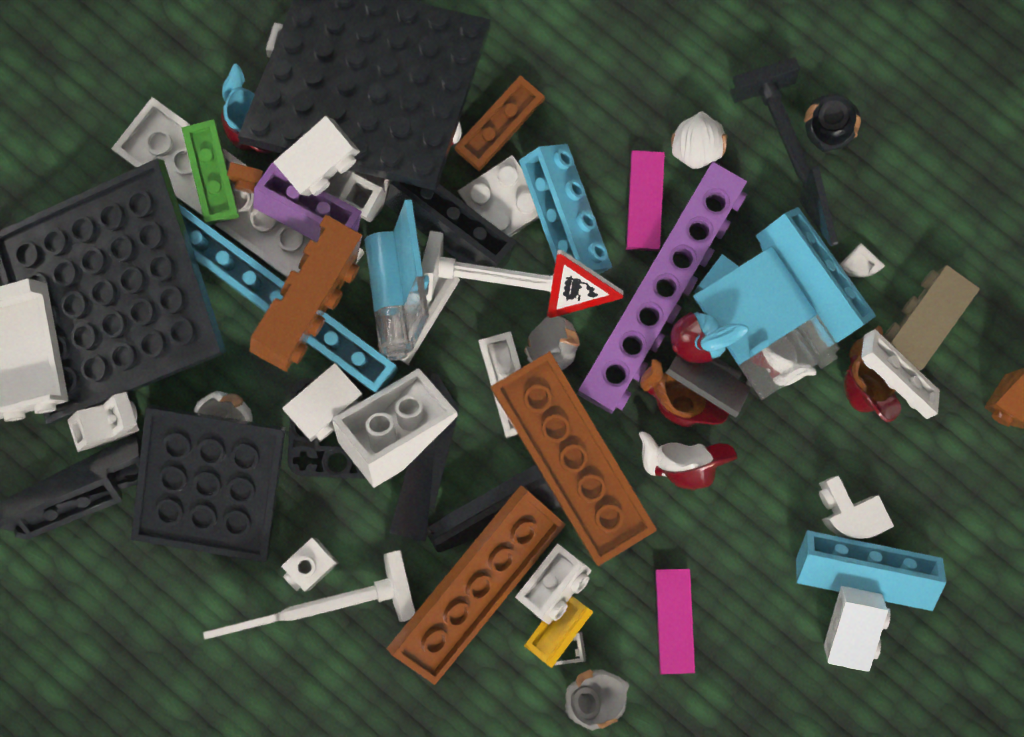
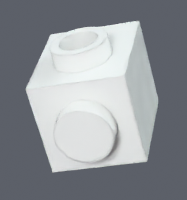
M312 537L281 567L287 572L283 577L296 591L302 588L306 592L310 591L339 562L317 538Z

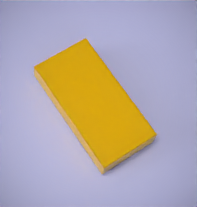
M573 596L567 601L568 607L562 617L557 621L552 620L549 625L542 621L524 645L551 668L593 613L592 610Z

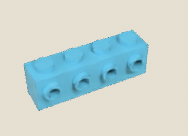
M568 144L539 146L521 158L519 163L555 262L557 251L563 250L597 274L612 268L607 249L603 243Z
M799 207L784 213L756 235L762 251L773 246L817 312V315L813 318L818 323L820 333L826 339H829L832 345H835L876 317L873 310Z
M809 530L805 534L796 558V577L799 584L837 592L840 591L841 586L882 594L886 602L933 611L946 584L943 558Z

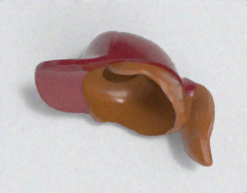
M877 326L875 329L883 336L882 327ZM862 337L852 345L849 352L851 364L844 379L846 397L855 410L859 412L875 411L882 420L891 422L900 415L901 404L895 395L896 390L891 389L877 372L865 365L861 358L864 337Z
M652 359L651 366L641 377L640 385L644 391L655 396L659 410L668 420L683 427H689L695 423L718 425L727 420L728 412L675 380L666 372L663 373L662 363L657 359Z

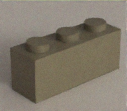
M948 265L937 272L935 270L929 272L921 283V286L924 288L918 298L913 296L902 309V312L905 314L899 325L894 322L883 336L919 371L926 366L980 290L979 287Z

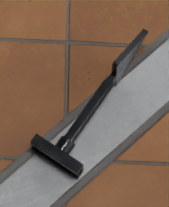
M796 57L734 76L733 82L736 88L730 90L734 104L761 96L764 105H767L796 175L803 183L804 188L800 197L801 205L829 245H837L838 241L820 169L818 166L810 168L781 101L782 94L780 89L796 84L800 71Z

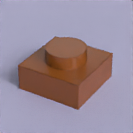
M230 162L227 176L235 184L234 187L246 193H254V187L264 174L263 170Z

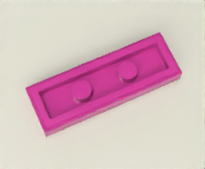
M631 151L626 237L627 250H660L665 152Z
M690 569L655 570L659 673H695Z

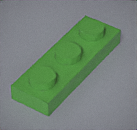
M213 119L181 127L205 224L209 226L240 218L232 183L227 176L228 167L216 121Z

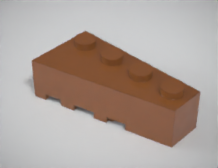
M328 215L324 216L319 225L321 230L317 243L310 240L304 249V255L298 266V269H300L299 273L292 270L285 280L280 293L283 299L275 298L251 336L250 352L287 372L292 362L298 364L308 348L305 343L309 336L313 335L316 337L325 322L323 315L328 308L333 310L337 306L343 294L340 291L345 281L350 284L360 268L356 261L362 234Z

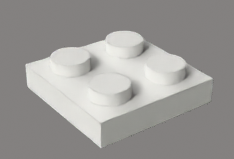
M513 155L458 190V195L465 204L509 237L539 218L522 168Z

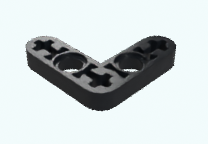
M305 378L296 382L292 388L291 400L314 380ZM290 419L288 466L293 473L302 477L366 479L357 466L358 473H351L354 462L342 447L321 446V441L317 437L312 442L307 437H301L297 432L296 424ZM302 452H307V457L312 459H320L319 452H325L322 458L323 472H317L319 465L312 464L307 465L305 471H301V466L295 464V460L302 457ZM335 453H342L347 458V466L341 472H333L329 467V458Z

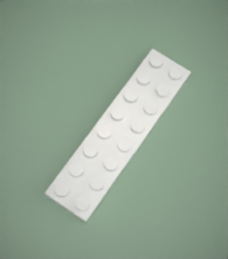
M152 97L111 149L136 168L157 158L164 160L175 196L203 216L181 128L190 124ZM223 149L228 169L230 162L247 166ZM232 183L240 218L214 225L286 278L292 270L299 273L300 269H298V266L304 255L303 251L312 239L253 208L254 193L240 191ZM359 248L356 263L364 254V250Z

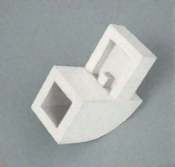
M352 172L338 199L362 211L361 218L371 222L384 207L389 185L393 180L360 172L356 175Z
M127 392L113 395L103 405L76 411L67 420L78 452L109 444L139 431L136 422L137 410L134 403L129 401Z
M839 476L831 477L819 483L822 489L819 491L820 498L824 506L828 510L832 509L834 513L822 519V521L834 534L848 539H864L876 536L894 527L879 495L870 496L852 504Z

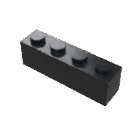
M397 181L390 183L385 205L400 215L404 201L412 200L416 228L427 237H429L430 231L443 233V249L461 263L501 269L507 265L517 242L439 183L436 191Z

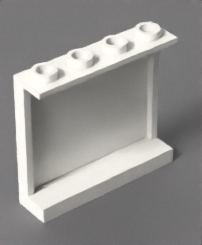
M28 278L0 286V419L4 418L6 422L17 421L26 418V412L34 411L36 414L55 411L57 404L68 402L69 400L47 283Z

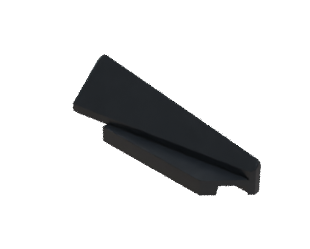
M432 373L430 381L457 411V415H459V409L439 375ZM458 416L407 466L390 533L426 542L429 508L435 509Z
M132 434L1 501L0 529L14 531L16 538L28 540L121 502L122 491L120 489L137 485L142 445L138 435Z
M535 464L441 518V520L428 527L427 535L437 552H443L477 539L520 485L534 495L550 511L561 506Z

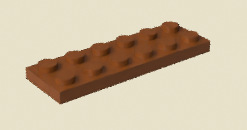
M550 351L490 386L596 566H600L657 531Z
M520 485L386 649L392 656L436 685L566 524Z

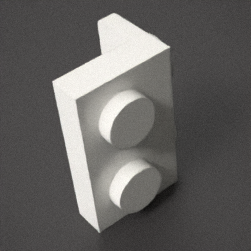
M557 544L515 598L549 625L552 620L557 621L562 617L568 607L566 603L571 596L584 589L589 581L588 575L591 570Z

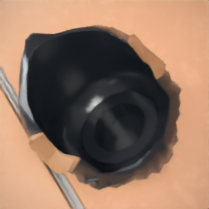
M831 93L812 101L806 111L804 123L809 140L824 153L849 145L854 137L858 135L861 118L857 106L846 96L840 93Z

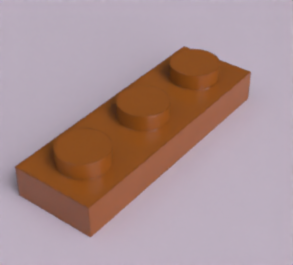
M520 75L455 146V151L480 172L544 102L545 96Z

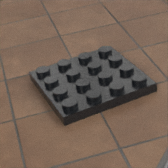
M154 405L146 407L131 540L266 562L269 558L286 427Z

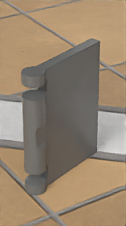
M677 354L666 374L735 418L740 413L755 382L748 378L745 383L739 381L742 373L717 357L713 358L711 362L691 363L685 361Z

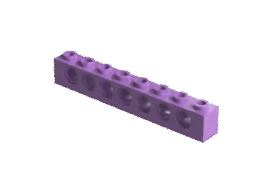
M714 162L711 163L579 388L577 395L610 414L613 413L616 407L620 410L624 408L632 394L626 390L632 379L640 380L648 366V363L643 361L648 351H657L665 337L664 334L660 333L666 321L672 324L682 308L676 304L682 293L690 294L698 280L697 277L693 276L698 265L705 268L715 251L709 246L715 236L722 239L731 223L726 219L731 209L738 211L747 194L742 191L747 183L746 180ZM715 199L719 201L722 210L719 212L711 211L706 205V200ZM695 226L702 228L706 238L703 240L694 239L690 235L689 229ZM677 254L686 256L689 260V267H677L673 262V256ZM661 282L668 283L673 289V295L670 297L661 296L656 290V285ZM645 310L653 312L657 318L656 324L652 326L643 324L639 314ZM626 339L636 340L640 345V352L635 355L626 353L623 349V341ZM611 367L619 368L624 375L623 381L618 384L609 382L606 378V370Z

